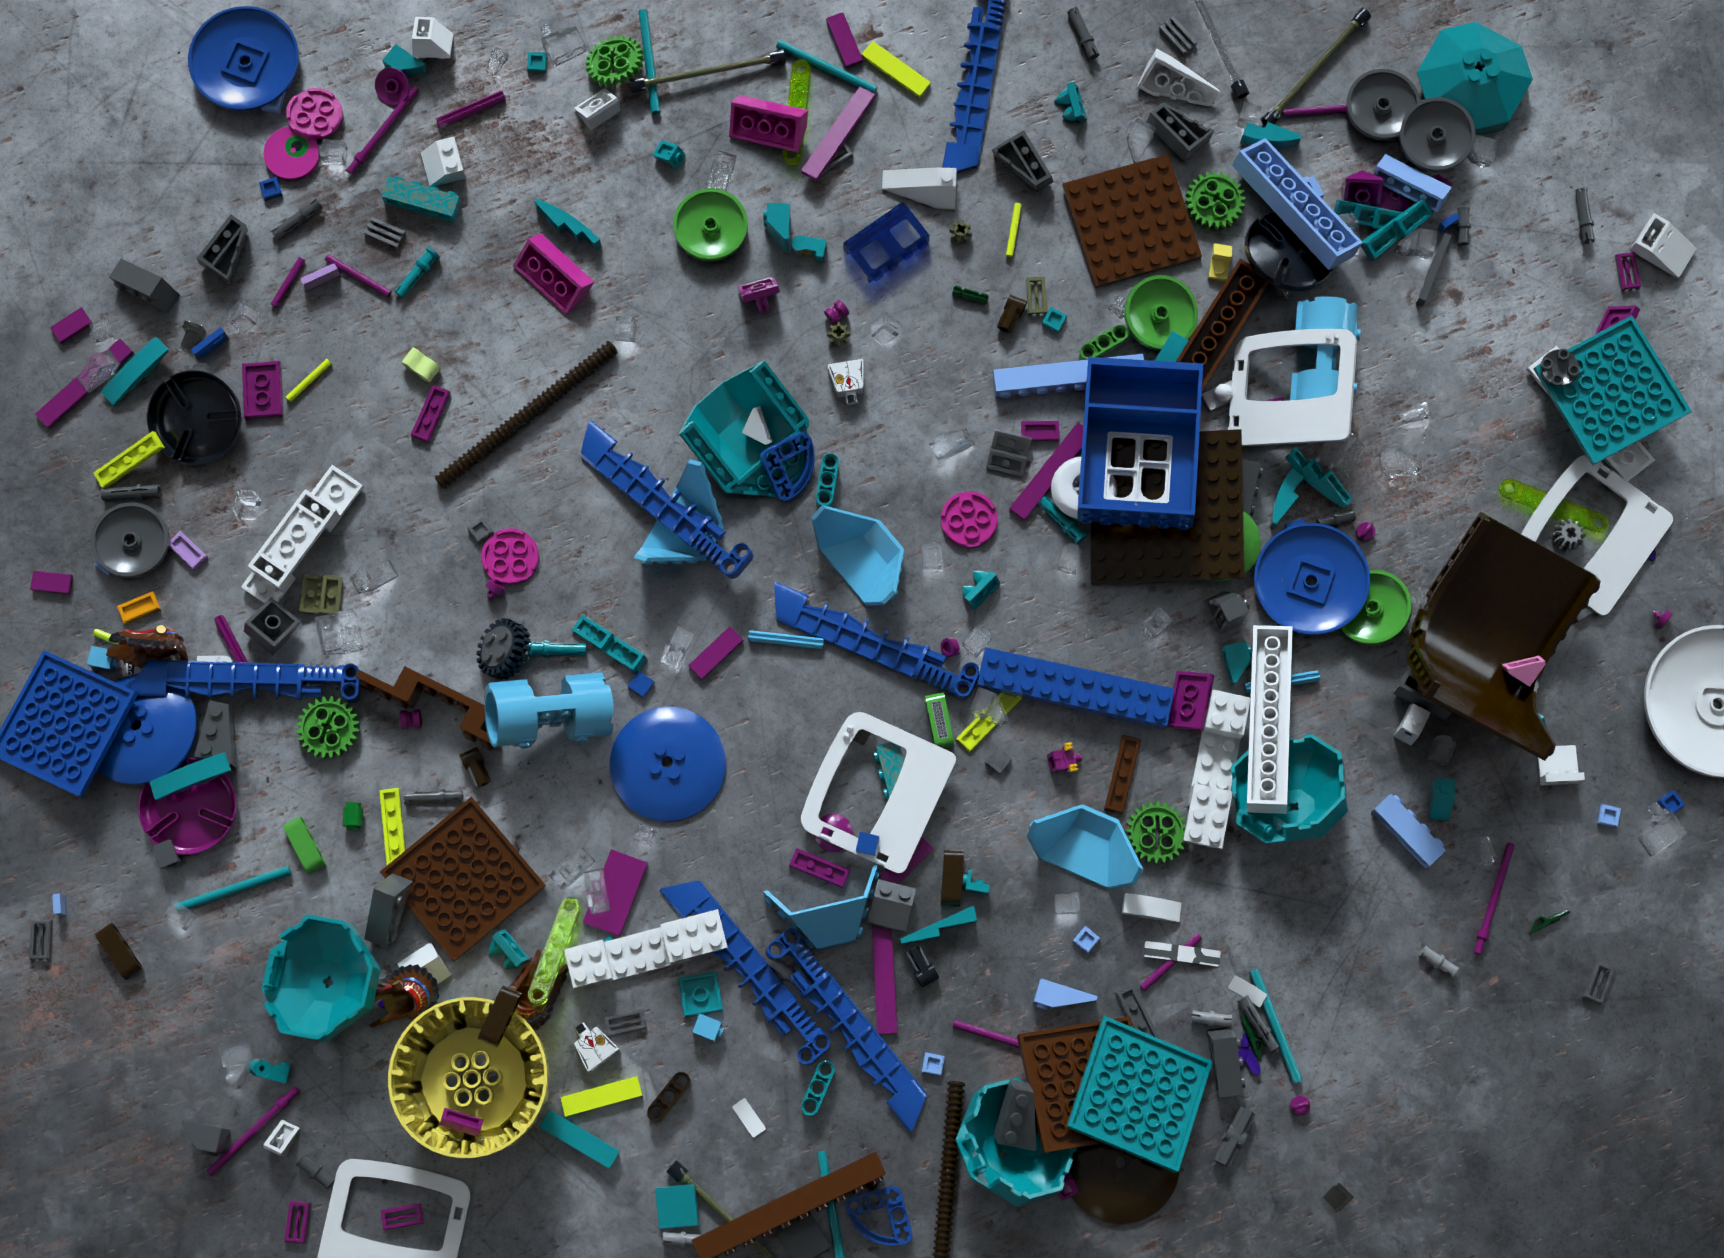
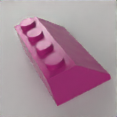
M739 95L731 102L729 137L798 152L807 128L808 110Z
M542 234L527 240L513 265L517 271L565 314H568L588 294L594 284V281Z

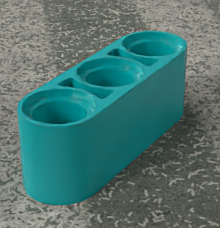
M833 453L825 454L822 458L816 493V505L818 508L822 505L828 507L833 505L839 469V459ZM831 460L835 462V465L827 467L825 463ZM824 479H831L832 484L824 485L822 481ZM828 497L830 501L828 503H821L820 498Z
M822 1061L816 1068L801 1104L802 1112L806 1116H814L820 1109L835 1072L834 1065L830 1061ZM823 1065H829L832 1069L831 1073L827 1076L822 1075L820 1072V1068ZM820 1083L823 1085L824 1090L821 1094H815L812 1091L814 1084ZM810 1101L816 1105V1109L812 1113H808L804 1109L805 1104Z

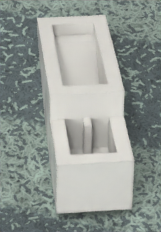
M1125 893L1122 914L1179 923L1182 903Z

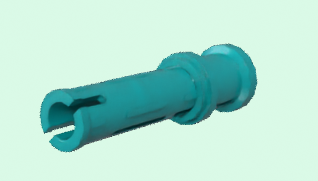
M427 247L426 252L420 259L416 260L414 268L394 292L404 299L425 272L427 273L431 270V265L436 259L439 260L440 256L433 249Z
M1044 496L1038 502V505L1063 528V533L1068 534L1074 540L1075 545H1078L1086 538L1088 533L1080 529L1076 525L1077 522L1075 520H1070L1047 496Z
M531 640V643L528 644L531 647L530 651H528V657L532 655H543L544 657L549 655L586 656V644L550 643L548 640L544 642H532Z

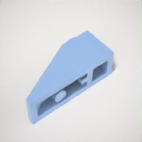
M1040 979L1033 1003L1037 1004V1008L1047 1011L1048 1008L1053 1009L1095 1002L1098 996Z

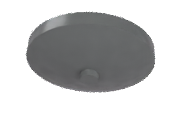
M1375 69L1362 74L1354 81L1346 98V111L1352 125L1363 135L1375 140H1393L1399 138L1402 121L1407 112L1420 102V96L1415 85L1405 75L1390 69Z
M1442 97L1428 98L1415 104L1405 115L1399 132L1400 145L1406 157L1417 167L1433 172L1450 170L1461 164L1469 155L1475 141L1474 122L1468 111L1459 103Z
M133 502L116 505L104 512L95 523L91 534V549L97 562L107 572L122 578H136L153 571L164 560L170 543L168 527L163 518L151 507Z

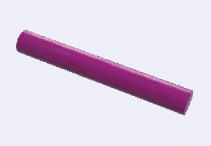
M298 257L271 302L273 307L277 308L304 264L305 260Z

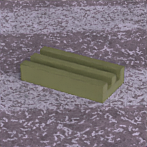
M1026 277L1028 315L1047 314L1045 277ZM1030 282L1034 284L1035 309H1032ZM1037 282H1041L1043 309H1039Z

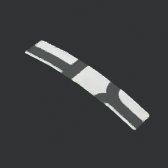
M1150 941L1145 942L1144 957L1219 966L1221 951Z

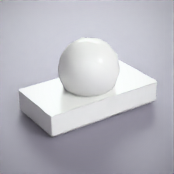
M1232 380L1225 384H1219L1216 388L1201 395L1209 412L1230 403L1233 395L1231 388Z

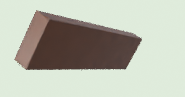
M1122 735L1104 810L1123 814L1141 739Z

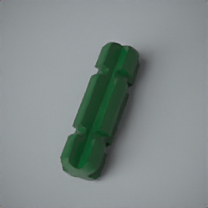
M957 285L954 286L952 295L955 297L962 296L963 299L974 302L979 301L981 304H987L989 295L982 292L980 294L979 291L968 288L962 289L961 286Z

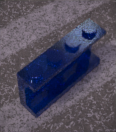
M901 202L843 243V250L847 255L850 254L866 274L867 281L871 283L872 281L880 280L888 270L892 271L897 268L898 263L902 260L910 259L918 249L923 250L929 244L930 235L907 205ZM906 219L920 235V238L906 248H903L891 234L890 229ZM874 240H877L890 256L889 260L876 269H873L860 253L862 248Z

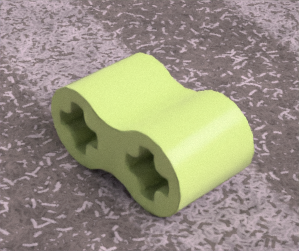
M414 347L401 361L407 369L417 374L427 383H430L441 369L437 363Z

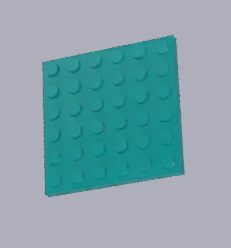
M1632 315L1567 349L1577 359L1580 369L1576 379L1571 384L1563 387L1553 386L1543 378L1540 371L1541 364L1533 369L1592 466L1692 412Z
M1103 1016L1066 1127L1177 1173L1181 1166L1213 1061Z

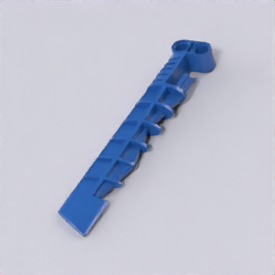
M989 0L985 23H982L984 8H980V6L973 7L971 23L967 24L970 42L964 43V47L970 50L971 62H962L960 64L962 68L968 69L969 72L964 82L957 83L961 91L956 102L953 103V106H955L956 122H950V126L956 127L957 143H946L942 168H956L957 173L976 167L979 163L1002 31L1000 25L1003 24V21L1001 19L1004 18L1002 13L1005 12L1003 6L1006 5V2L1004 0Z
M589 421L580 458L690 547L695 546V551L700 550V555L705 554V559H711V564L716 563V568L728 578H737L753 559V551L748 545L738 543L729 553L705 535L707 531L719 541L726 533L713 522L711 516L707 517L695 511L697 508L696 504L686 507L676 502L681 495L680 491L675 492L670 497L662 487L665 482L664 478L657 481L650 472L648 465L644 466L631 459L633 453L623 456L613 451L612 449L617 441L593 421ZM742 550H747V554L744 557H739ZM735 565L733 571L727 572L728 566Z
M774 582L777 621L817 638H823L826 642L914 679L920 678L921 682L927 681L928 685L931 683L935 684V688L937 686L942 687V691L944 689L948 690V693L956 696L959 700H967L971 696L979 678V667L973 662L966 663L958 676L925 662L927 660L942 667L946 656L930 650V646L908 643L909 637H906L904 642L886 639L889 632L887 628L881 637L867 627L868 620L862 624L849 615L847 611L845 613L827 609L828 603L825 604L824 608L805 605L809 595ZM968 669H973L976 674L970 677L965 672ZM965 686L968 688V692L961 694L958 688Z
M148 660L130 688L137 692L138 696L166 697L167 686L185 690L186 697H189L190 692L206 695L208 698L230 693L231 698H234L237 691L253 689V699H257L258 689L274 692L276 699H279L280 694L295 697L297 700H302V697L321 698L322 686H303L304 684L341 685V694L345 701L349 703L358 701L361 694L360 681L356 677H347L348 671L355 670L357 673L359 671V668L352 663L338 665V667H334V665H331V667H327V665L320 667L319 664L316 667H312V664H309V667H305L304 664ZM355 689L356 692L354 696L347 697V690Z
M700 880L660 889V892L682 918L687 917L691 913L694 916L718 909L728 948L712 953L728 964L724 968L725 971L732 967L746 978L738 985L739 988H742L748 982L750 983L757 997L752 1004L755 1006L760 1003L767 1017V1023L771 1022L784 1037L792 1030L781 1016L784 1013L807 1041L797 1053V1058L802 1065L809 1066L830 1049L831 1041L820 1027L817 1028L815 1026L816 1021H811L812 1017L806 1015L807 1011L801 1009L802 1004L798 1005L796 1003L798 1001L774 970L769 967V964ZM818 1039H826L827 1046L822 1049L816 1046ZM804 1051L812 1053V1058L809 1061L801 1059Z
M794 928L787 929L766 947V956L770 960H778L786 953L790 955L812 983L810 985L799 970L789 977L802 992L800 996L806 998L818 1008L814 1012L815 1015L822 1011L836 1023L828 1030L830 1033L839 1026L847 1042V1045L843 1048L844 1051L850 1048L858 1064L857 1067L863 1069L876 1080L872 1083L873 1087L880 1083L894 1094L886 1103L910 1132L913 1131L927 1093L829 971H824V965L820 966L818 963L820 960H816L813 957L815 954L809 952L810 948L804 946L805 942L800 937L799 931ZM786 934H793L795 942L789 943L786 940ZM771 946H777L780 949V954L777 956L771 953Z

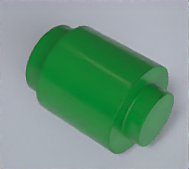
M347 802L346 807L343 808L342 826L346 827L347 831H358V828L362 827L363 808H361V803Z

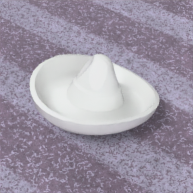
M1075 457L1064 462L1055 472L1051 483L1052 498L1057 507L1066 515L1076 519L1081 457ZM1111 475L1109 489L1112 495L1117 497V484L1114 476Z

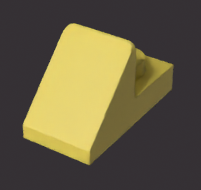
M1213 244L1208 279L1226 282L1232 259V246Z

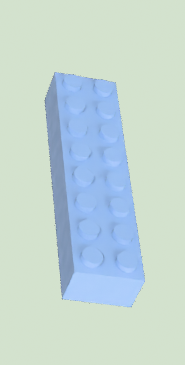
M1266 138L1238 153L1232 166L1328 270L1355 256L1363 242Z

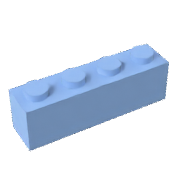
M1386 154L1376 166L1373 174L1384 179L1383 186L1415 202L1425 199L1430 209L1438 212L1445 203L1452 188Z
M1390 794L1371 812L1426 869L1446 851L1443 848L1444 844L1441 840L1434 838L1430 834L1431 831L1425 824H1420L1416 820L1417 816L1413 811L1407 810L1402 805L1403 802L1398 796Z

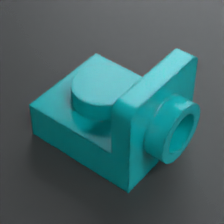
M661 140L653 156L655 159L669 163L673 169L677 170L686 154L678 145Z
M968 870V874L963 875L962 886H965V892L988 896L990 885H986V881L982 880L971 882L972 870Z

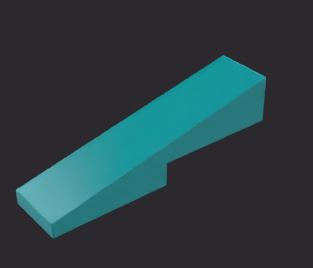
M1421 199L1362 240L1361 248L1368 258H1377L1402 236H1408L1431 217L1433 212L1426 200Z
M583 614L572 628L574 633L635 674L642 669L648 660L644 654L615 637L610 631Z
M974 905L901 938V945L937 939L940 937L939 930L976 923L977 918Z
M550 1109L539 1126L609 1169L620 1152Z

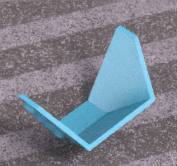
M690 459L672 495L680 491L681 495L676 502L686 507L696 504L697 508L695 511L707 517L711 516L713 522L721 529H724L722 517L718 512L716 500L711 491V484L705 473V467L702 462ZM658 520L643 546L634 556V558L641 560L643 564H653V561L659 564H668V561L675 564H683V561L697 564L698 561H706L705 554L700 555V550L695 551V546L690 547ZM706 531L705 535L716 543L717 539Z
M822 505L811 517L817 547L865 606L885 605L889 600H893L898 593L897 585L900 582L899 574L902 571L901 564L904 560V548L880 520Z
M1082 804L1071 807L1056 814L1034 820L1029 826L1030 830L1026 837L1038 859L1107 889L1136 885L1143 873V867L1119 820Z
M873 865L864 896L792 913L768 890L763 891L765 895L763 899L771 907L773 905L779 910L777 914L784 921L788 919L792 923L790 927L799 931L806 938L804 942L811 950L815 948L818 951L855 942L857 937L861 938L863 926H860L862 918H867L869 908L866 907L868 900H872L875 889L871 887L873 881H878L880 870H877L878 865Z

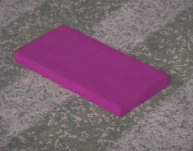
M611 849L583 923L620 936L648 862Z

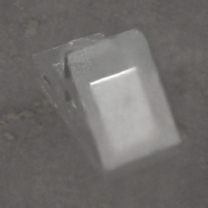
M677 626L671 639L665 645L660 661L678 669L695 634Z

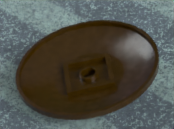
M1105 1143L1077 1148L1071 1159L1073 1161L1069 1170L1079 1189V1193L1071 1197L1074 1202L1094 1218L1115 1224L1134 1223L1155 1214L1171 1197L1179 1177V1172L1174 1173ZM1120 1156L1126 1159L1127 1164L1124 1168L1116 1166L1115 1161Z

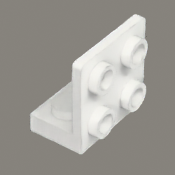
M1575 745L1555 746L1554 753L1548 756L1546 761L1537 757L1540 786L1579 784L1585 780L1584 772L1579 773Z

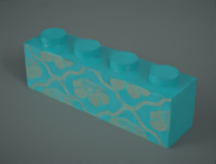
M388 176L381 196L386 204L454 223L462 203L460 197L455 192H443L434 186H430V188L425 187L416 181H412V183L407 182L398 176L394 178Z
M891 742L876 745V751L873 752L875 762H879L881 770H878L880 781L885 782L886 788L883 789L885 800H889L904 764L901 747Z

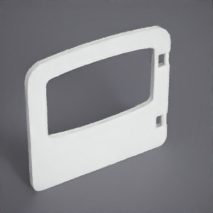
M1305 329L1259 334L1240 340L1234 352V371L1231 387L1233 395L1230 399L1228 430L1242 429V447L1347 440L1351 434L1357 354V339L1355 335L1346 329ZM1305 345L1340 346L1338 389L1334 395L1291 401L1247 400L1250 355L1253 352ZM1244 361L1243 371H1238L1239 362ZM1239 417V426L1234 427V418Z
M1583 455L1576 458L1555 482L1534 511L1521 534L1536 542L1556 507L1585 473L1591 474L1625 499L1626 506L1614 528L1584 567V569L1597 575L1601 581L1599 590L1593 593L1589 599L1588 607L1596 614L1604 616L1611 611L1671 526L1673 516L1613 470L1611 471L1604 466L1602 462L1592 466L1587 456ZM1599 469L1609 474L1606 479L1597 473ZM1647 503L1656 509L1654 513L1645 508Z
M863 712L853 713L845 720L821 764L803 808L801 823L810 834L895 873H903L908 867L956 763V756L946 749ZM860 730L872 733L907 751L903 767L891 796L870 833L879 836L875 856L856 852L857 837L819 819L822 803L835 772L849 745ZM823 827L834 831L832 837L821 833ZM878 852L889 857L886 863L876 858Z
M346 1160L338 1167L317 1258H457L470 1202V1190L461 1180L427 1170L372 1160ZM356 1176L387 1179L425 1187L450 1195L453 1202L442 1249L435 1251L407 1248L373 1241L343 1231L342 1222L352 1179ZM456 1207L463 1208L460 1220L454 1219Z

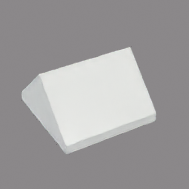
M605 88L574 108L590 131L621 111L618 98Z
M432 942L397 963L399 968L410 964L412 966L418 964L421 968H426L428 973H431L432 977L437 979L438 984L452 975Z

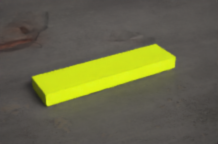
M874 41L861 54L862 58L918 98L931 85L929 80Z
M152 431L93 474L101 488L107 489L165 447L157 433Z
M1000 693L956 740L970 753L1021 701L1022 697Z
M399 788L379 790L387 865L406 850Z
M638 1076L560 1098L565 1117L640 1097L643 1094Z

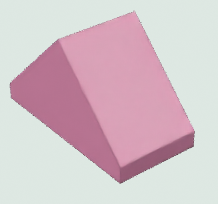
M1540 656L1502 664V668L1530 687L1546 663Z

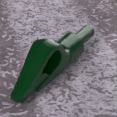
M1566 909L1558 914L1554 913L1548 918L1538 916L1529 935L1560 921V918L1569 914L1570 910ZM1541 919L1543 923L1540 926H1536L1538 920Z
M1245 1015L1241 1016L1240 1018L1245 1027L1244 1032L1259 1062L1263 1041L1261 1038L1254 1036L1252 1026H1249ZM1256 1042L1260 1043L1259 1050L1256 1049Z

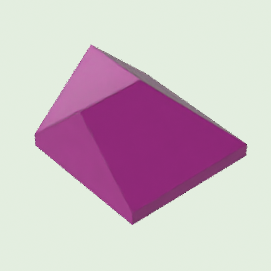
M1363 170L1346 177L1341 186V200L1380 207L1384 179Z

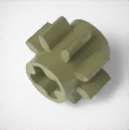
M964 220L960 223L955 221L954 228L951 227L949 229V232L953 233L951 240L955 239L957 244L963 241L967 243V236L972 237V232L969 231L971 225H966Z
M839 322L835 326L830 325L832 332H827V337H832L830 344L836 343L838 347L843 342L847 344L848 340L846 337H850V332H846L847 325L842 326ZM837 332H841L840 337H837Z

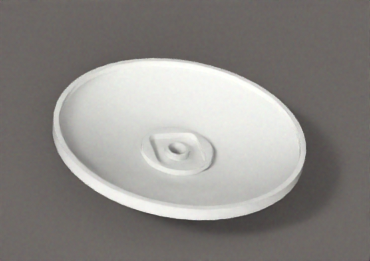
M1724 625L1695 628L1672 640L1659 652L1653 661L1644 687L1646 718L1660 746L1682 766L1696 773L1715 778H1724ZM1714 699L1721 702V709H1716L1713 706Z

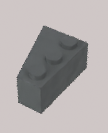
M1222 591L1204 600L1220 634L1241 625L1250 609L1247 600L1243 599L1240 594Z
M209 700L194 757L203 760L225 752L230 767L237 768L235 759L236 746L234 743L233 708L229 704Z
M1012 1079L1009 1081L994 1130V1136L998 1144L1036 1151L1034 1091L1027 1082Z

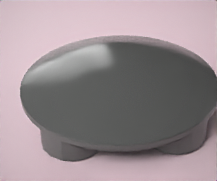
M1567 349L1550 351L1543 357L1540 365L1543 378L1549 384L1557 387L1571 384L1580 371L1577 359Z

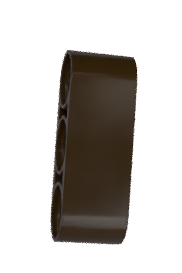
M944 849L941 905L960 907L964 850Z
M112 922L95 933L96 939L125 980L143 969L141 963Z
M505 985L501 987L482 1026L478 1040L495 1048L498 1047L520 1002L522 993Z
M676 1073L647 1109V1115L650 1120L654 1122L662 1121L691 1085V1079L687 1073ZM679 1076L687 1078V1084L683 1087H679L676 1083ZM673 1092L674 1100L670 1103L665 1102V1093ZM655 1107H659L662 1110V1115L659 1118H653L651 1115V1111Z

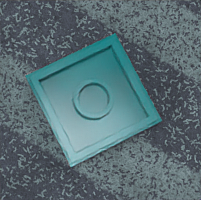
M717 971L678 978L684 1018L723 1011Z
M695 1184L655 1188L659 1229L696 1226L700 1224Z

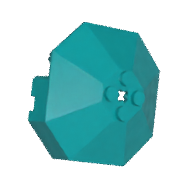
M1478 22L1441 30L1416 72L1425 99L1434 97L1451 99L1468 111L1474 122L1475 137L1504 130L1533 80L1522 46ZM1477 63L1484 65L1482 72L1479 69H1475Z
M1313 734L1304 735V739L1297 740L1289 737L1287 814L1247 812L1249 749L1231 766L1232 794L1236 805L1237 825L1265 844L1322 838L1348 812L1345 766L1342 753ZM1291 805H1292V806L1298 805V806H1297V807H1298V810H1297V811H1296V810L1290 811V810H1291L1290 806H1291Z
M306 915L301 919L300 923L282 932L279 938L283 939V941L270 950L261 990L268 1002L264 1001V1007L269 1015L274 1018L280 1033L327 1042L373 1009L381 969L353 924L342 920ZM331 977L334 984L327 988V984L324 981Z
M1013 1078V1079H1012V1080L1022 1081V1080H1020L1019 1078ZM1008 1079L984 1085L973 1094L957 1134L956 1143L970 1178L1015 1206L1020 1207L1049 1199L1063 1189L1065 1184L1063 1180L1070 1170L1073 1161L1071 1158L1077 1148L1043 1154L1039 1134L1036 1130V1151L998 1144L994 1136V1130L1010 1081ZM999 1149L1005 1152L1004 1159L1002 1156H998Z

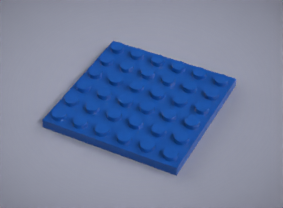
M43 650L0 729V760L83 798L138 693Z

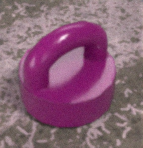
M1371 522L1360 523L1356 528V536L1360 541L1368 542L1375 535V528Z
M492 579L485 585L489 589L487 593L488 599L494 598L496 594L502 596L505 588L500 583Z
M1666 610L1663 615L1658 611H1653V615L1659 619L1656 626L1660 629L1663 628L1673 614L1669 610Z
M945 638L941 642V652L944 656L953 657L960 654V646L955 638Z
M1296 1096L1290 1101V1110L1297 1116H1303L1310 1110V1102L1304 1096Z

